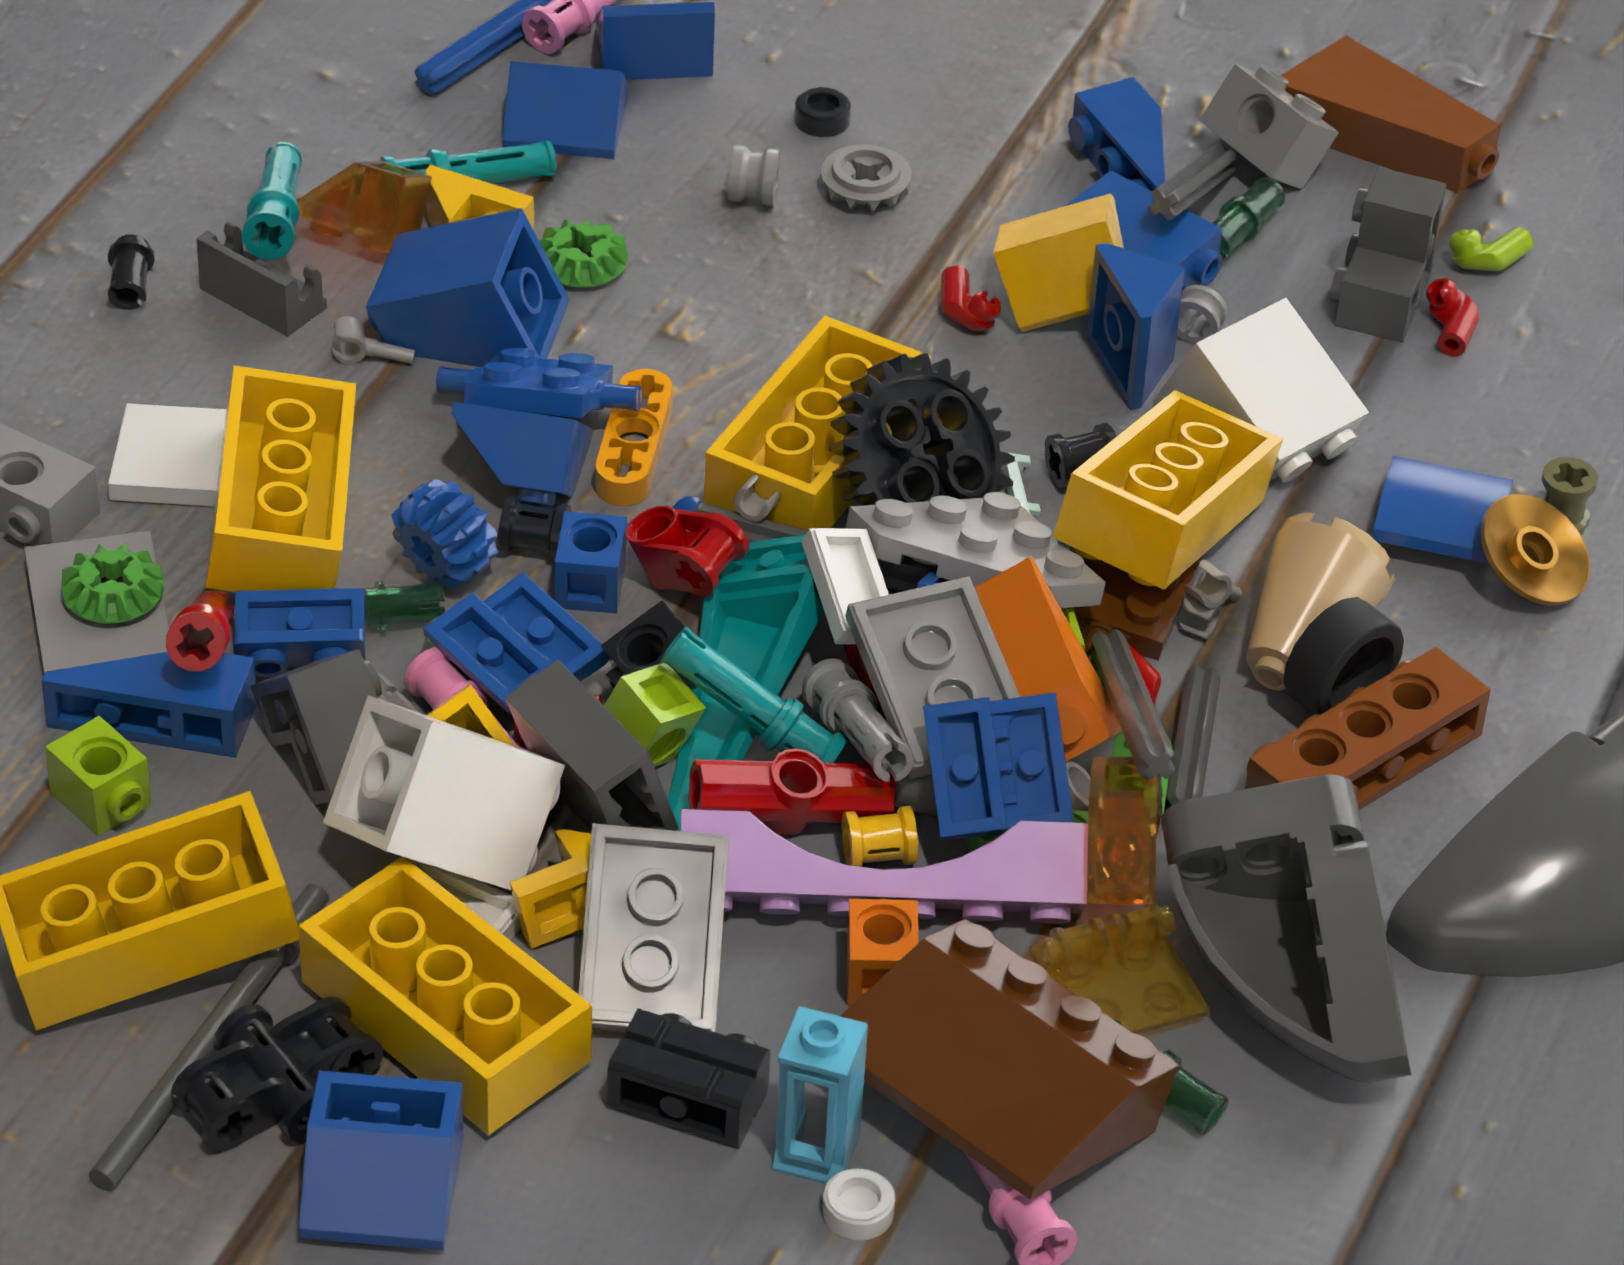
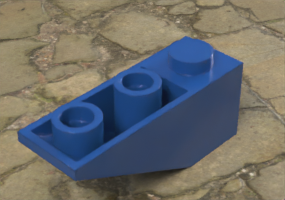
M1134 77L1075 93L1073 117L1068 123L1069 136L1074 147L1077 150H1081L1097 168L1100 177L1102 178L1109 171H1113L1151 192L1164 183L1165 166L1161 107Z

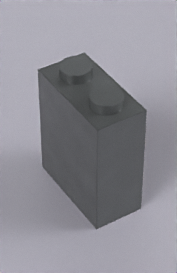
M556 660L538 674L527 678L519 688L505 697L527 750L565 765L560 779L559 797L590 830H592V824L671 831L679 829L649 752L559 660Z

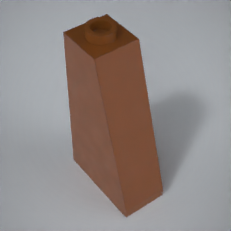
M1347 35L1281 75L1289 82L1285 88L1286 92L1293 97L1297 93L1317 103L1326 111L1321 119L1339 132L1329 147L1331 149L1393 171L1447 183L1446 189L1456 193L1478 179L1486 178L1497 164L1499 158L1497 144L1500 124Z

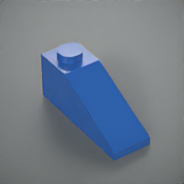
M161 652L47 671L41 680L46 726L48 728L73 731L100 716L128 741L236 758L257 706L250 685L256 684L254 657L223 653L220 660L214 666L203 671L185 670L172 661L168 652Z

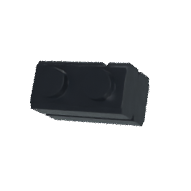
M638 1008L625 1031V1037L621 1038L609 1060L607 1068V1105L741 1147L752 1125L753 1117H756L767 1095L770 1050L758 1046L754 1040L743 1034L731 1033L722 1035L694 1026L688 1019L675 1013L658 1015Z

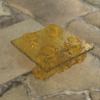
M1156 903L1146 904L1144 909L1126 913L1125 922L1115 912L1107 915L1106 925H1104L1100 918L1096 917L1089 919L1086 924L1066 929L1061 927L1053 928L1050 931V937L1042 938L1040 944L1030 946V953L1035 962L1042 966L1050 977L1076 995L1095 1002L1104 1014L1132 1033L1139 1034L1206 1016L1210 1013V1009L1166 935L1176 931L1175 917L1169 906L1159 908Z

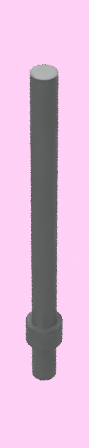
M308 884L292 904L298 925L321 911L329 902V896L322 887L316 884ZM299 940L254 955L89 1172V1178L94 1185L105 1191L113 1190L176 1106L171 1097V1089L177 1076L196 1060L205 1058L217 1051L214 1045V1037L220 1024L237 1009L251 1005L281 964H288L294 960L300 952Z

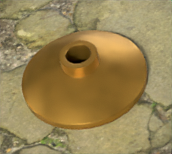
M1512 494L1498 499L1485 512L1480 528L1481 543L1485 556L1497 576L1515 593L1538 604L1557 606L1572 601L1584 590L1590 575V559L1586 545L1573 523L1556 507L1534 496Z

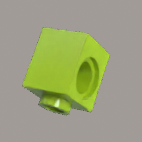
M665 663L621 676L604 704V707L649 752L654 767L673 761L706 710V707L672 667Z
M100 716L45 746L50 793L97 836L124 821L134 818L140 811L151 806L147 758Z

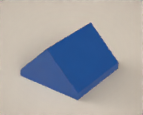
M714 2L603 6L596 22L601 69L623 71L627 80L713 77Z
M510 61L503 147L550 140L555 154L615 159L629 89V83L623 71Z
M1103 243L1095 246L1086 337L1129 409L1142 408L1174 360L1185 268L1109 243Z

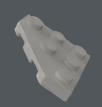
M991 492L985 494L984 498L973 499L935 496L930 501L910 503L894 499H882L877 501L876 505L850 506L845 529H867L877 559L900 565L904 555H907L917 562L938 566L937 577L951 581L970 576L973 586L976 587L1032 556L1060 608L1101 605L1106 582L1084 563L1081 556L1073 553L1061 541L1053 538L1051 529L1040 523L1021 506L1017 498L1009 494Z

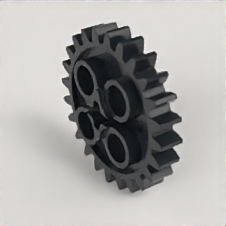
M922 353L911 359L906 354H901L888 361L885 360L866 369L867 374L852 380L850 386L853 393L840 398L837 402L846 415L832 420L830 426L844 435L843 440L830 445L829 451L843 456L845 465L838 467L832 472L833 477L849 478L852 485L842 495L843 501L859 498L863 505H876V502L882 499H894L904 503L926 502L935 496L973 499L984 498V495L987 493L1000 492L1013 486L1014 481L1001 472V467L1015 462V456L1000 451L999 443L1010 438L1011 433L1006 430H995L993 422L1002 413L1001 408L986 410L982 405L988 393L986 386L971 392L968 389L971 372L964 370L951 376V364L947 358L932 365L928 353ZM937 414L939 415V417H940V419H941V421H942V424L940 423V421H939V419H938V417H937ZM886 423L889 425L892 435L889 433ZM953 472L955 473V475H956V477H957L958 484H957V482H956V480H955V478H954ZM903 483L906 485V488H907V490H908V495L906 494V492H905V490H904Z

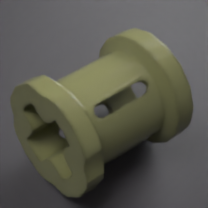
M1572 457L1553 459L1544 466L1542 483L1546 491L1542 500L1561 511L1573 523L1580 535L1584 533L1585 528L1589 524L1590 514L1586 504L1588 497L1596 490L1598 481L1596 470L1589 463Z

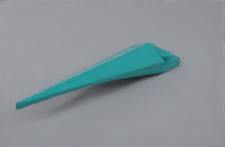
M806 534L749 542V552L740 561H732L718 576V587L709 596H704L699 638L777 696L824 613V608L802 545V540ZM698 687L693 689L692 692L706 707V710L678 753L668 796L669 805L679 827L676 831H681L682 809H689V772L694 759L742 761L757 734V731L750 727L748 723L733 712H730Z

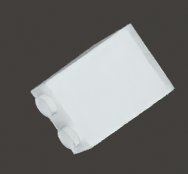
M1287 298L1197 342L1153 400L1157 405L1170 393L1177 390L1282 438L1283 442L1270 481L1279 476L1283 483L1294 479L1309 468L1313 463L1312 458L1324 453L1327 459H1331L1349 448L1357 440L1353 431L1369 414L1366 407Z
M368 695L323 823L387 852L511 890L509 882L525 877L535 865L538 854L537 844L548 813L558 800L560 779L565 765L519 747Z

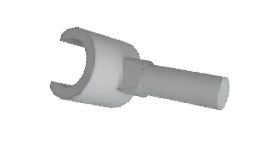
M345 316L335 320L334 329L336 337L332 338V351L340 363L346 365L355 364L366 355L413 364L415 350L378 342L376 339L365 337L364 325L355 317Z
M754 474L735 494L734 506L743 518L756 522L767 516L780 501L781 494L776 491L769 500L760 497L754 489V484L759 479V476Z
M1202 560L1198 565L1206 571L1204 580L1195 587H1191L1188 584L1184 587L1187 593L1207 608L1219 607L1227 599L1238 601L1242 597L1241 588L1232 585L1231 578L1207 560Z
M1206 571L1201 573L1197 585L1204 580ZM1187 593L1183 601L1186 611L1179 622L1178 628L1208 640L1217 628L1222 613V606L1207 608Z

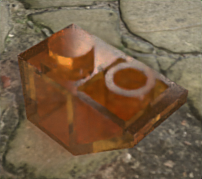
M385 161L354 162L297 199L299 217L310 220L309 229L314 232L342 237L345 231L361 236L360 246L389 253L397 234L420 230L432 176Z
M1093 757L1088 802V904H1114L1117 906L1156 904L1162 838L1161 820L1163 815L1161 775L1157 774L1149 781L1144 779L1139 774L1133 757Z

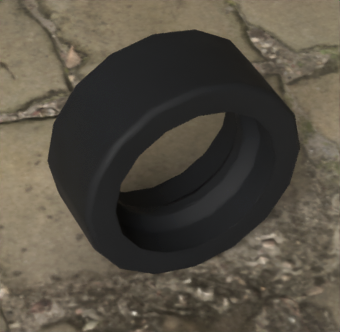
M1359 597L1341 599L1319 614L1307 626L1295 643L1285 665L1283 683L1287 694L1313 715L1323 714L1346 700L1357 688L1368 687L1393 671L1402 656L1404 638L1401 628Z

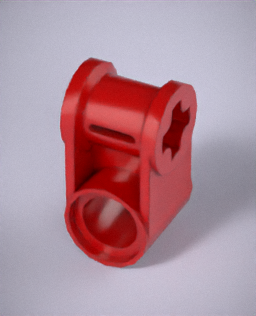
M656 506L638 514L630 521L625 531V536L653 587L659 590L672 589L691 592L701 597L712 594L718 587V576L732 561H740L744 558L750 548L744 531L733 520L716 512L701 513L674 509L670 506Z

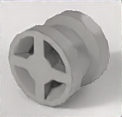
M735 144L729 169L728 201L742 202L745 198H755L762 205L775 206L780 178L781 150L768 148L763 153L751 152L745 145Z

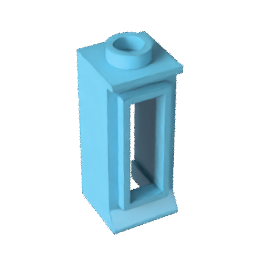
M801 1006L798 1007L777 1057V1063H780L776 1150L772 1170L827 1184L836 1174L847 1170L861 1131L868 1023ZM805 1082L829 1088L825 1148L798 1142L807 1118V1108L804 1107Z

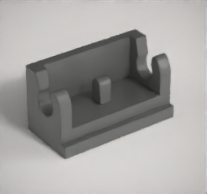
M230 222L225 223L224 233L226 240L224 246L218 242L217 236L209 231L196 238L200 289L287 337L327 308V299L322 294L321 273L308 264L305 265L303 272L304 283L243 250L242 231L236 225Z

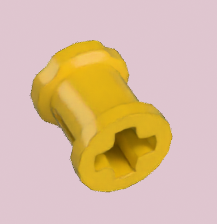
M911 806L899 807L896 814L858 817L855 811L843 812L841 828L846 865L862 867L863 863L900 859L904 865H912L918 861V836L915 816Z

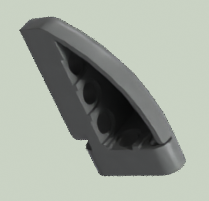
M1624 711L1617 714L1588 736L1578 731L1568 733L1529 765L1473 817L1429 863L1397 901L1388 920L1386 931L1387 943L1414 964L1425 969L1477 976L1530 977L1565 974L1607 967L1623 962Z
M1319 775L1190 799L1176 803L1166 809L1162 815L1161 823L1168 862L1167 870L1178 910L1196 948L1211 972L1236 1002L1275 1038L1308 1059L1347 1079L1371 1083L1410 1076V1063L1368 841L1364 839L1352 782L1339 775Z

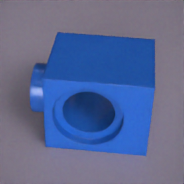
M564 511L555 557V601L561 607L570 610L617 614L626 567V516Z

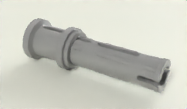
M830 658L820 661L811 667L804 677L802 685L803 697L811 709L820 714L821 720L828 730L834 734L840 731L848 737L851 744L864 760L870 764V767L879 779L889 782L890 774L894 777L895 781L906 777L913 768V752L895 734V731L881 714L877 712L876 696L868 685L859 681V676L852 666L842 659Z

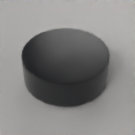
M817 87L806 90L795 101V124L802 132L811 136L832 137L839 135L850 124V100L846 95L832 88Z

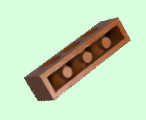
M1435 646L1413 660L1401 662L1390 674L1370 686L1357 688L1346 700L1323 714L1310 716L1298 729L1276 742H1269L1260 746L1249 757L1246 768L1245 789L1319 775H1339L1352 782L1358 809L1360 810L1481 736L1491 689Z

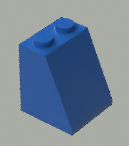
M519 208L397 234L368 300L366 309L372 327L380 332L387 344L415 350V357L483 367L496 354H500V351L506 348L532 349L536 351V358L547 359L570 299L523 209Z

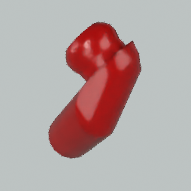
M950 266L943 270L941 274V309L943 313L972 331H985L994 326V319L1001 312V304L998 298L994 295L988 302L986 298L988 296L987 291H978L972 297L970 295V274L964 267Z
M1440 278L1433 281L1427 287L1425 296L1430 303L1428 309L1432 316L1444 327L1438 338L1440 350L1448 356L1456 357L1465 352L1478 324L1479 311L1476 304L1467 294L1457 290L1453 280Z

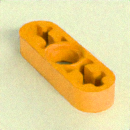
M654 369L633 370L625 374L619 381V385H640L642 387V398H648L647 409L640 408L638 412L611 408L595 463L596 493L603 501L611 505L631 506L638 504L647 498L651 490L670 422L673 404V384L671 379L666 374ZM639 432L648 435L649 438L642 441H627L619 436L624 433ZM622 464L631 466V471L627 473L626 477H620Z

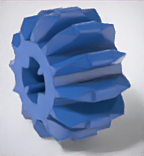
M434 478L426 485L421 484L407 498L400 502V507L391 514L393 524L396 527L392 534L394 539L402 544L404 548L402 556L410 558L415 564L416 572L426 573L431 583L436 586L444 584L452 589H456L461 584L470 582L490 564V560L498 553L494 542L497 533L495 528L486 521L487 511L479 509L474 503L473 495L471 493L464 495L458 484L453 481L444 483Z

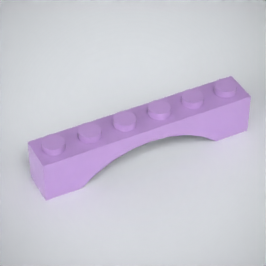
M682 809L681 831L729 836L724 912L732 911L733 902L760 903V912L776 915L800 913V904L827 905L828 915L848 917L849 898L918 900V919L935 918V909L963 910L962 919L992 922L1003 920V911L1030 912L1031 922L1063 924L1070 922L1071 913L1081 914L1087 905L1088 823L1020 821L993 842L960 858L922 868L881 870L844 865L809 853L774 833L749 811Z

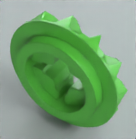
M588 218L582 224H573L564 219L560 228H545L543 238L539 240L561 284L566 286L593 287L605 284L618 277L624 271L628 262L625 236L613 233L610 224L604 223L594 226ZM578 248H582L585 252H591V257L588 258L586 253H582Z
M126 543L116 550H106L98 544L94 555L76 553L73 566L62 569L61 595L65 605L74 614L93 622L120 623L136 619L153 609L160 601L164 592L162 566L152 562L148 550L131 553ZM122 576L124 583H118L114 580ZM106 577L110 580L102 584L100 578Z

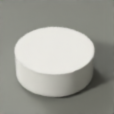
M849 1169L836 1174L826 1184L823 1193L822 1213L826 1225L835 1234L850 1240H869L883 1234L892 1224L895 1192L890 1182L879 1173L867 1169Z

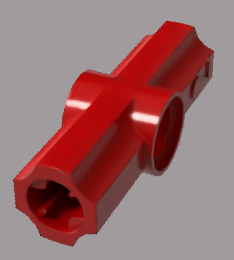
M797 748L784 750L776 755L773 761L694 759L689 772V809L749 811L772 831L780 834L800 833L808 827L810 822L842 823L843 812L855 811L858 817L894 813L896 785L891 774L889 782H885L876 776L870 764L823 763L818 756L807 750Z

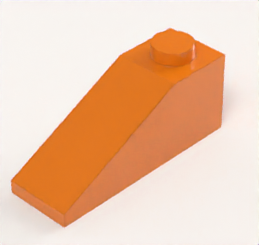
M1032 556L974 587L1020 697L1056 692L1066 762L1121 731L1104 685Z

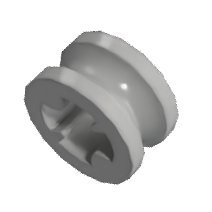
M1192 285L1182 290L1177 336L1190 344H1196L1217 333L1228 314L1227 305L1222 296L1215 290L1203 285ZM1189 309H1194L1198 311V313L1192 315L1189 312ZM1203 314L1207 318V321L1198 319V317H1200Z

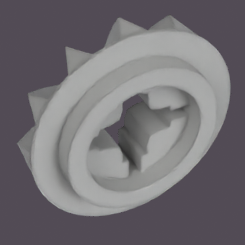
M866 144L843 147L831 153L821 166V187L829 191L831 201H847L850 210L863 205L868 206L874 212L878 204L895 206L898 197L909 194L912 177L910 165L901 155L888 148Z

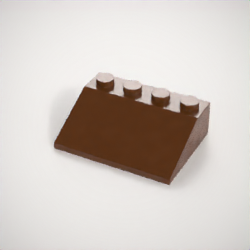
M967 919L922 939L840 1015L841 1017L868 1023L864 1081L1030 1200L1154 1133L1179 1064L1158 1051L1149 1039L1132 1033L1104 1014L1095 1002L1076 995L1050 977L1042 966L1022 958L996 940L988 929L971 923Z

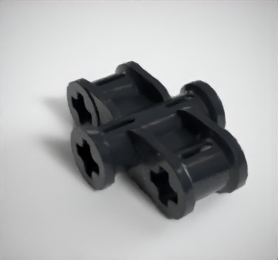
M339 997L320 999L312 1005L286 1017L274 1027L273 1019L264 1007L260 1005H247L228 1015L218 1027L214 1037V1045L218 1052L196 1060L177 1076L172 1085L171 1097L180 1110L191 1112L203 1127L202 1136L204 1141L210 1148L216 1151H227L235 1148L246 1140L270 1129L282 1119L284 1132L291 1140L306 1142L308 1121L319 1071L372 1075L380 1065L384 1051L382 1045L375 1037L370 1034H363L351 1021L352 1014L350 1008ZM205 1079H211L209 1082L206 1083Z

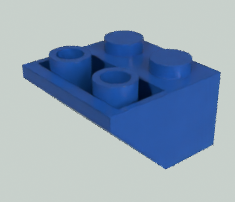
M319 1071L307 1127L299 1238L444 1250L464 1139L462 1083Z

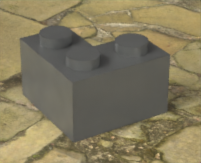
M1378 167L1370 188H1359L1352 211V221L1360 223L1359 234H1352L1345 257V266L1348 268L1340 266L1337 268L1330 291V300L1339 302L1335 326L1403 343L1432 273L1447 183Z
M360 649L323 658L250 685L272 747L292 743L314 805L331 801L367 696L377 698L382 694L377 671L369 660H363Z

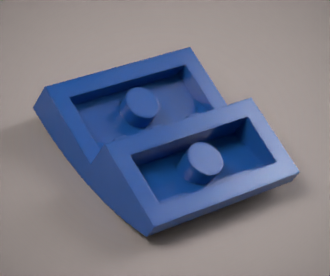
M1393 456L1378 507L1372 538L1378 542L1489 564L1481 543V522L1485 512L1494 502L1510 495L1513 480Z
M524 572L484 601L472 592L423 628L424 636L508 713H511L505 697L519 688L527 678L538 674L556 660H559L580 682L608 663V658L600 646L603 643Z
M1056 692L990 701L989 697L923 706L941 839L1002 835L1020 821L1074 823Z

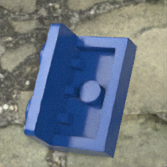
M364 588L235 591L234 653L235 655L254 657L255 675L263 677L277 676L286 672V670H293L323 658L360 649L363 660H366Z

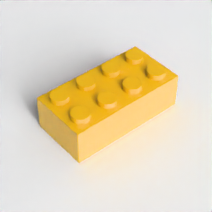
M824 316L705 452L704 503L737 512L734 506L735 494L755 474L759 476V479L755 482L754 489L760 497L769 500L776 491L781 494L780 501L763 519L807 531L809 528H831L854 501H843L842 499L845 491L852 486L849 478L833 477L832 473L838 467L845 465L843 456L829 451L830 445L843 440L844 435L830 426L832 420L846 415L837 403L838 400L853 393L850 386L851 381L867 374L866 369L901 354H906L911 359L923 352ZM886 423L888 431L892 435V431L889 425Z
M233 366L224 421L205 588L231 592L335 588L343 549L356 383Z
M1174 390L1071 473L1053 538L1072 546L1073 550L1082 557L1091 560H1102L1127 572L1129 577L1137 583L1146 586H1157L1164 590L1264 501L1283 439Z
M251 791L0 875V927L18 984L36 1030L299 940L298 923L287 886Z
M403 856L298 925L302 982L322 999L326 997H339L349 1006L352 1014L351 1021L363 1033L375 1037L386 1052L419 1079L462 1083L463 1115L488 1136L592 1061V1005Z

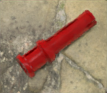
M220 591L205 592L197 598L195 604L185 607L177 614L166 634L167 652L177 666L188 671H203L211 668L220 660L231 638L230 624L234 617L235 608L233 603L229 606L226 604L229 597L225 593Z

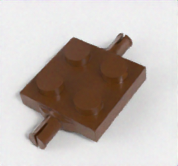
M1071 546V547H1070V550H1071L1073 553H1076V552L1073 550L1072 546ZM1082 557L1084 563L1106 582L1101 605L1073 607L1084 639V651L1089 658L1090 654L1095 650L1091 638L1096 632L1100 630L1103 634L1108 635L1114 629L1122 632L1127 642L1141 655L1159 661L1183 608L1184 597L1187 594L1184 587L1186 584L1191 587L1193 586L1199 563H1193L1163 590L1157 586H1146L1137 583L1129 577L1127 572L1102 560H1091ZM1091 655L1090 662L1094 667L1095 671H1097L1096 665Z

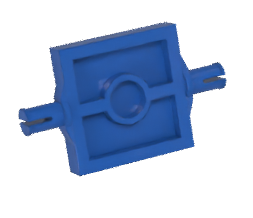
M506 348L501 350L500 354H496L482 368L476 367L474 370L440 366L436 376V389L438 392L464 393V403L533 414L583 418L589 411L594 409L603 410L604 407L638 412L642 402V387L640 385L612 384L613 365L595 364L593 356L580 353L563 354L559 356L558 360L536 358V351L532 349Z

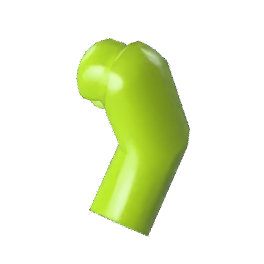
M1523 227L1511 229L1492 243H1481L1480 233L1475 229L1457 231L1449 240V245L1453 250L1451 259L1456 265L1462 269L1484 271L1504 270L1529 253L1534 245L1531 234Z

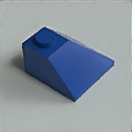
M453 402V417L500 482L508 487L519 489L518 497L520 501L554 506L556 495L573 497L591 444L593 429L574 419Z

